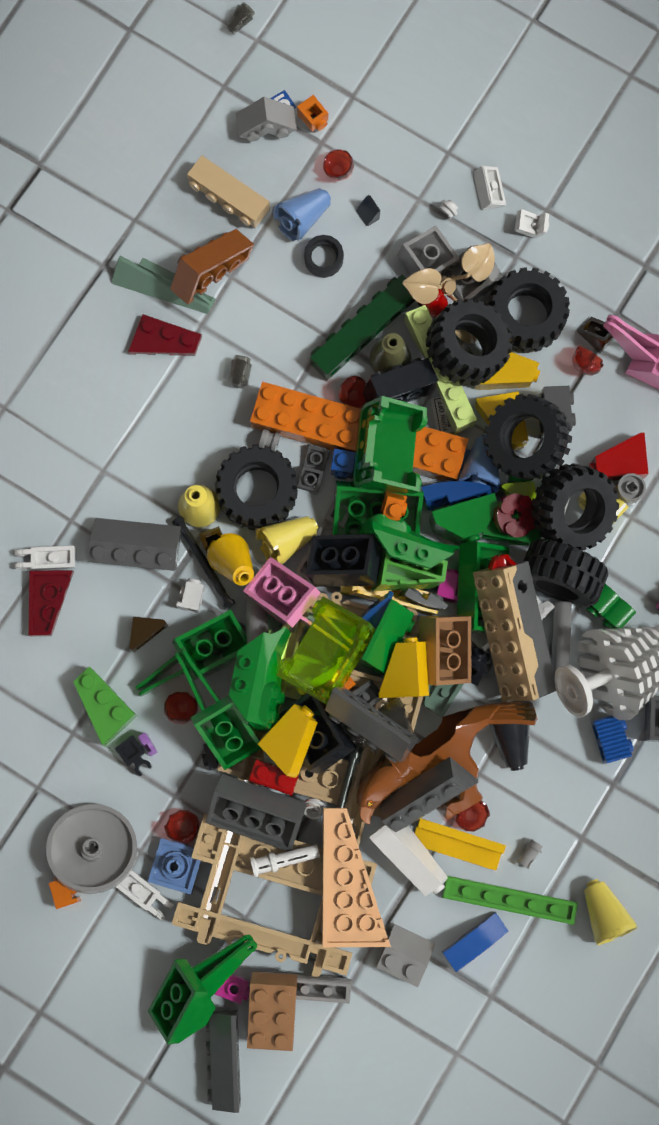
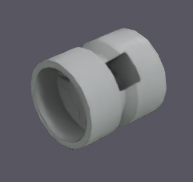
M631 473L624 475L617 482L614 490L618 492L619 498L630 507L644 495L646 484L639 475Z

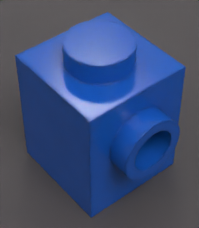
M334 449L331 475L338 479H352L356 452Z

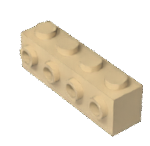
M202 155L187 173L189 186L197 192L200 190L206 194L205 196L208 200L222 205V208L228 214H235L246 226L251 225L256 229L270 210V201Z

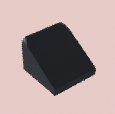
M367 195L356 211L364 224L369 226L379 220L381 210L371 195Z

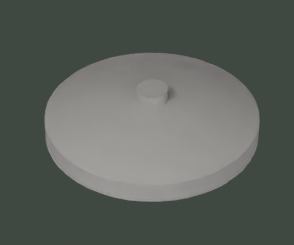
M87 804L73 808L62 815L50 830L46 843V856L49 868L54 877L63 886L72 891L83 894H97L108 891L119 885L129 875L134 866L137 856V840L133 827L120 812L108 806Z

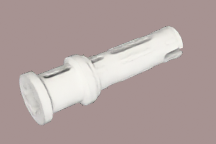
M316 843L276 855L270 852L267 856L256 859L251 857L250 860L254 877L256 878L262 873L270 871L275 873L281 867L320 858Z

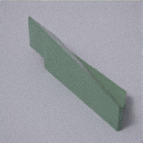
M123 256L118 258L112 278L114 285L205 314L209 313L216 301L214 297L205 293L202 295L197 293L193 296V302L187 305L170 290L175 273L145 258L141 259L139 265Z

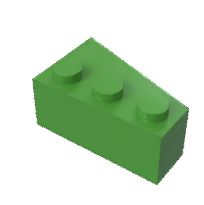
M383 548L377 584L372 586L371 591L436 588L445 582L448 561L443 560L428 569L389 557Z
M90 666L73 681L103 746H107L138 716Z

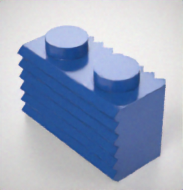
M613 716L591 722L603 764L632 757L631 752L634 751L631 739H627L625 730H627L625 720H618Z

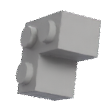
M267 97L260 98L236 113L238 135L248 139V141H257L267 133L278 138H285L297 130L294 107Z

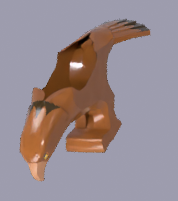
M508 701L498 704H486L443 716L442 723L437 730L429 734L418 744H415L405 761L394 763L386 758L385 754H382L361 780L357 791L359 816L362 821L369 825L374 810L386 797L448 757H451L477 778L479 768L470 754L477 733L489 724L535 725L538 719L533 703L530 701ZM474 785L437 808V811L448 820L481 801L483 796L478 791L477 785Z

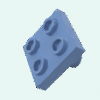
M161 838L148 882L191 895L201 860L191 858L194 847Z

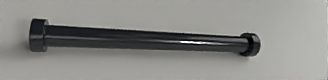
M179 516L174 519L172 524L174 526H181L183 538L224 603V609L226 610L235 605V600H231L216 573L209 565L208 560L184 523V518Z

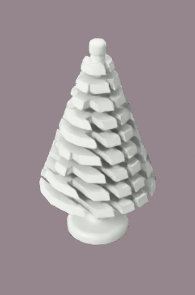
M659 627L588 630L582 636L593 638V640L579 641L578 651L591 654V656L582 655L578 657L579 667L588 669L581 670L580 672L571 665H565L556 670L554 681L559 699L564 707L576 717L586 716L592 710L594 698L612 703V705H599L607 714L618 720H631L644 707L643 703L646 704L659 691Z

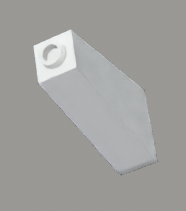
M384 824L369 837L425 897L431 892L435 895L445 887L443 883L448 879L447 875L409 826L395 832Z

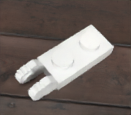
M75 546L31 547V549L15 550V556H31V562L16 563L15 569L76 568Z
M133 870L116 886V888L144 910L150 911L160 920H163L166 916L162 911L152 906L154 901L158 899L165 907L170 909L174 906L171 901L161 895L158 889Z

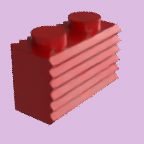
M258 759L255 761L249 781L292 796L299 776L296 778L286 776L280 768L273 767L272 764H264L263 761L260 762Z

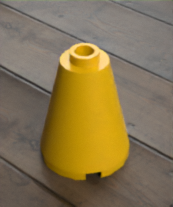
M234 533L223 534L221 538L211 542L207 550V560L211 568L237 585L244 586L249 584L254 577V571L247 542L240 535Z

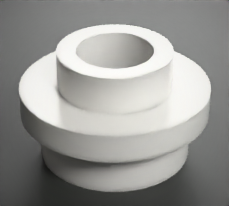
M443 199L442 204L439 206L440 209L450 219L453 216H457L456 210L458 207L450 199L448 201Z
M307 799L305 801L307 803L304 812L305 816L310 819H319L323 815L325 805L318 799Z

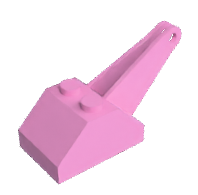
M608 315L607 321L604 322L603 326L632 359L625 374L659 389V335L643 334L619 317Z
M272 557L268 559L243 590L251 600L286 627L293 628L299 620L352 656L353 652L346 645L302 616L309 608L343 641L354 649L358 648L313 603L320 594L319 590Z

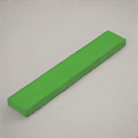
M447 876L448 879L444 882L445 887L443 888L442 898L571 925L575 924L578 902Z

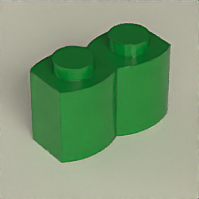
M606 584L599 601L595 605L586 608V611L591 616L601 618L603 621L602 625L606 629L623 628L636 614V611Z

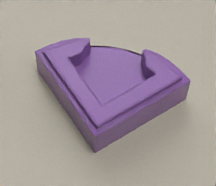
M146 732L139 735L138 738L149 755L153 756L158 753Z

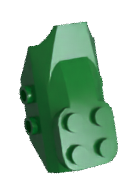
M376 514L370 517L358 532V534H375L389 557L428 569L443 560H447L460 548V546L432 541L423 535L411 531V527L406 522L388 519L383 514Z
M283 627L272 634L263 632L237 652L229 696L245 720L258 732H269L280 720V714H278L279 706L283 705L285 693L281 692V658L291 634L287 627Z

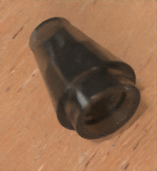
M244 2L241 5H237L226 25L227 29L236 34L253 20L255 12Z

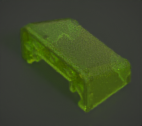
M323 596L321 600L315 602L312 608L315 620L292 658L288 657L286 660L282 659L280 661L276 675L327 705L335 687H344L369 645L375 633V628L367 620Z

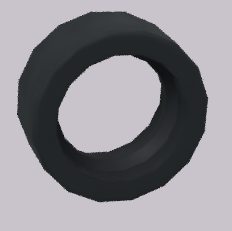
M319 235L308 242L305 247L304 261L310 273L317 277L326 278L336 274L342 267L344 251L337 239L329 235ZM323 245L333 248L336 253L335 262L328 267L317 266L311 257L315 248Z

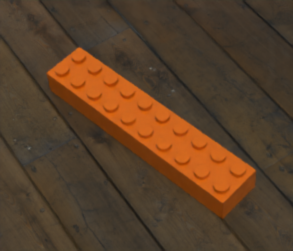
M262 382L250 424L253 429L260 431L267 429L270 433H281L282 437L328 450L340 449L356 452L361 409ZM428 427L422 428V430L416 432L413 472L443 482L457 481L469 439Z

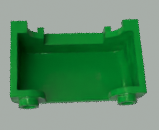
M380 396L364 404L359 418L353 475L355 487L410 494L419 492L422 480L417 472H413L416 432L422 430L428 422L426 407L385 396Z

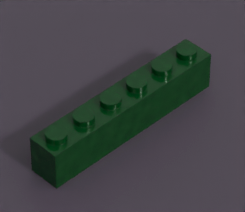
M403 274L398 278H392L387 283V288L383 292L378 291L367 306L364 304L357 310V315L352 320L348 318L341 325L342 329L337 333H331L322 347L317 346L310 353V364L327 381L415 302L409 291L402 284L406 279Z

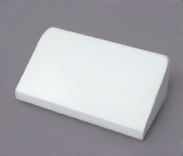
M480 166L473 172L481 209L488 210L506 206L498 167Z

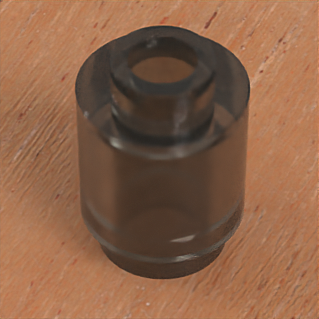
M235 355L234 359L231 360L227 381L231 383L232 387L243 388V386L248 385L252 367L250 358Z

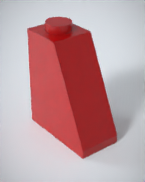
M645 432L638 433L594 457L592 463H589V467L604 473L612 481L620 480L624 475L631 473L637 474L644 479L649 474Z

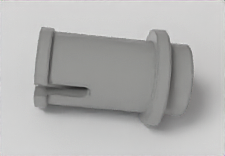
M532 839L526 843L528 844L526 849L517 860L527 869L530 868L538 853H542L541 849L543 846Z

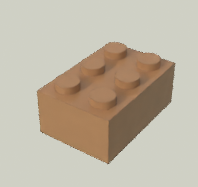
M471 616L420 617V642H426L428 685L471 683Z
M252 972L247 1048L293 1051L297 974Z

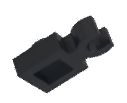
M133 735L115 748L127 766L135 764V772L139 776L143 775L140 771L142 764H146L149 769L152 768V764L142 758L146 752Z

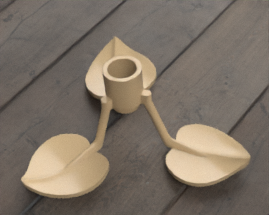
M485 243L467 249L461 258L462 269L468 272L465 275H452L449 278L441 275L435 269L426 268L411 274L402 284L409 291L412 298L421 304L433 302L438 297V289H441L453 302L457 301L452 294L456 289V280L472 276L475 281H482L491 274L495 261L491 244ZM455 329V334L462 341L469 344L477 341L476 337L471 333Z

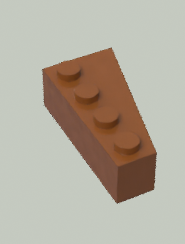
M234 229L230 232H225L215 240L212 239L202 247H197L193 252L182 255L177 262L178 267L170 290L189 305L194 300L193 296L197 293L202 295L206 292V287L212 281L218 283L226 272L231 273L247 261L254 243L239 230Z

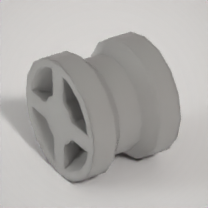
M264 429L260 438L259 448H264L266 445L270 446L272 451H276L281 433L276 432L273 434L269 430Z

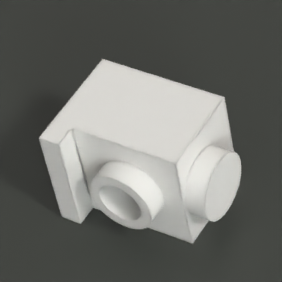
M189 578L186 581V586L181 587L179 599H182V602H177L178 609L200 613L205 591L201 581Z

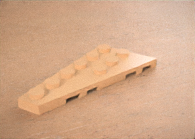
M323 808L322 947H391L347 808Z

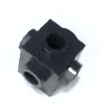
M471 647V683L478 686L482 676H487L491 664L488 663L490 654L480 648Z

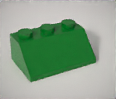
M391 599L360 664L384 675L395 644L404 643L402 638L405 632L410 633L416 622L412 620L414 613Z

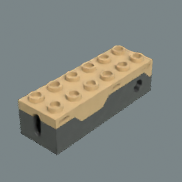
M508 554L496 555L491 558L488 568L473 572L499 692L502 701H534L555 692L556 688L529 562H514Z

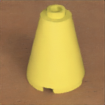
M204 485L190 486L181 494L178 501V511L180 516L184 518V522L198 528L209 526L215 522L221 509L216 492Z
M308 516L261 527L256 530L257 541L262 540L263 545L260 548L266 559L268 560L272 557L283 565L307 544L313 536L317 535L318 525L313 518L310 519Z
M595 879L586 884L587 888L584 889L594 941H596L597 946L611 942L615 938L622 937L637 929L636 922L604 881L599 882L598 879Z

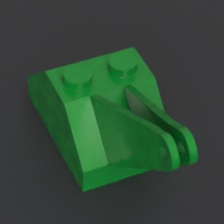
M495 493L432 511L429 518L433 533L458 546L462 543L478 542L481 538L530 545L535 540H541L542 537L540 530H537L536 527L522 537H508L503 532H500L496 528L493 519L494 509L498 506ZM511 515V518L517 521L518 517Z
M229 610L174 638L172 643L186 663L193 679L197 680L200 678L181 650L183 647L186 648L198 669L206 677L235 661L238 650L247 644V638L232 610ZM174 655L144 681L136 685L135 689L139 690L178 664L179 661ZM183 669L147 687L139 693V696L142 697L154 689L184 675Z
M183 647L181 650L187 661L216 701L213 705L206 706L186 663L179 652H175V656L182 666L201 709V712L191 717L192 722L223 769L226 770L262 749L258 745L260 739L228 695L223 699L219 698L192 660L186 648Z
M244 935L194 967L190 966L187 959L174 960L148 1009L149 1015L167 1045L179 1044L207 1025L216 1008L211 997L257 948V943L251 935Z

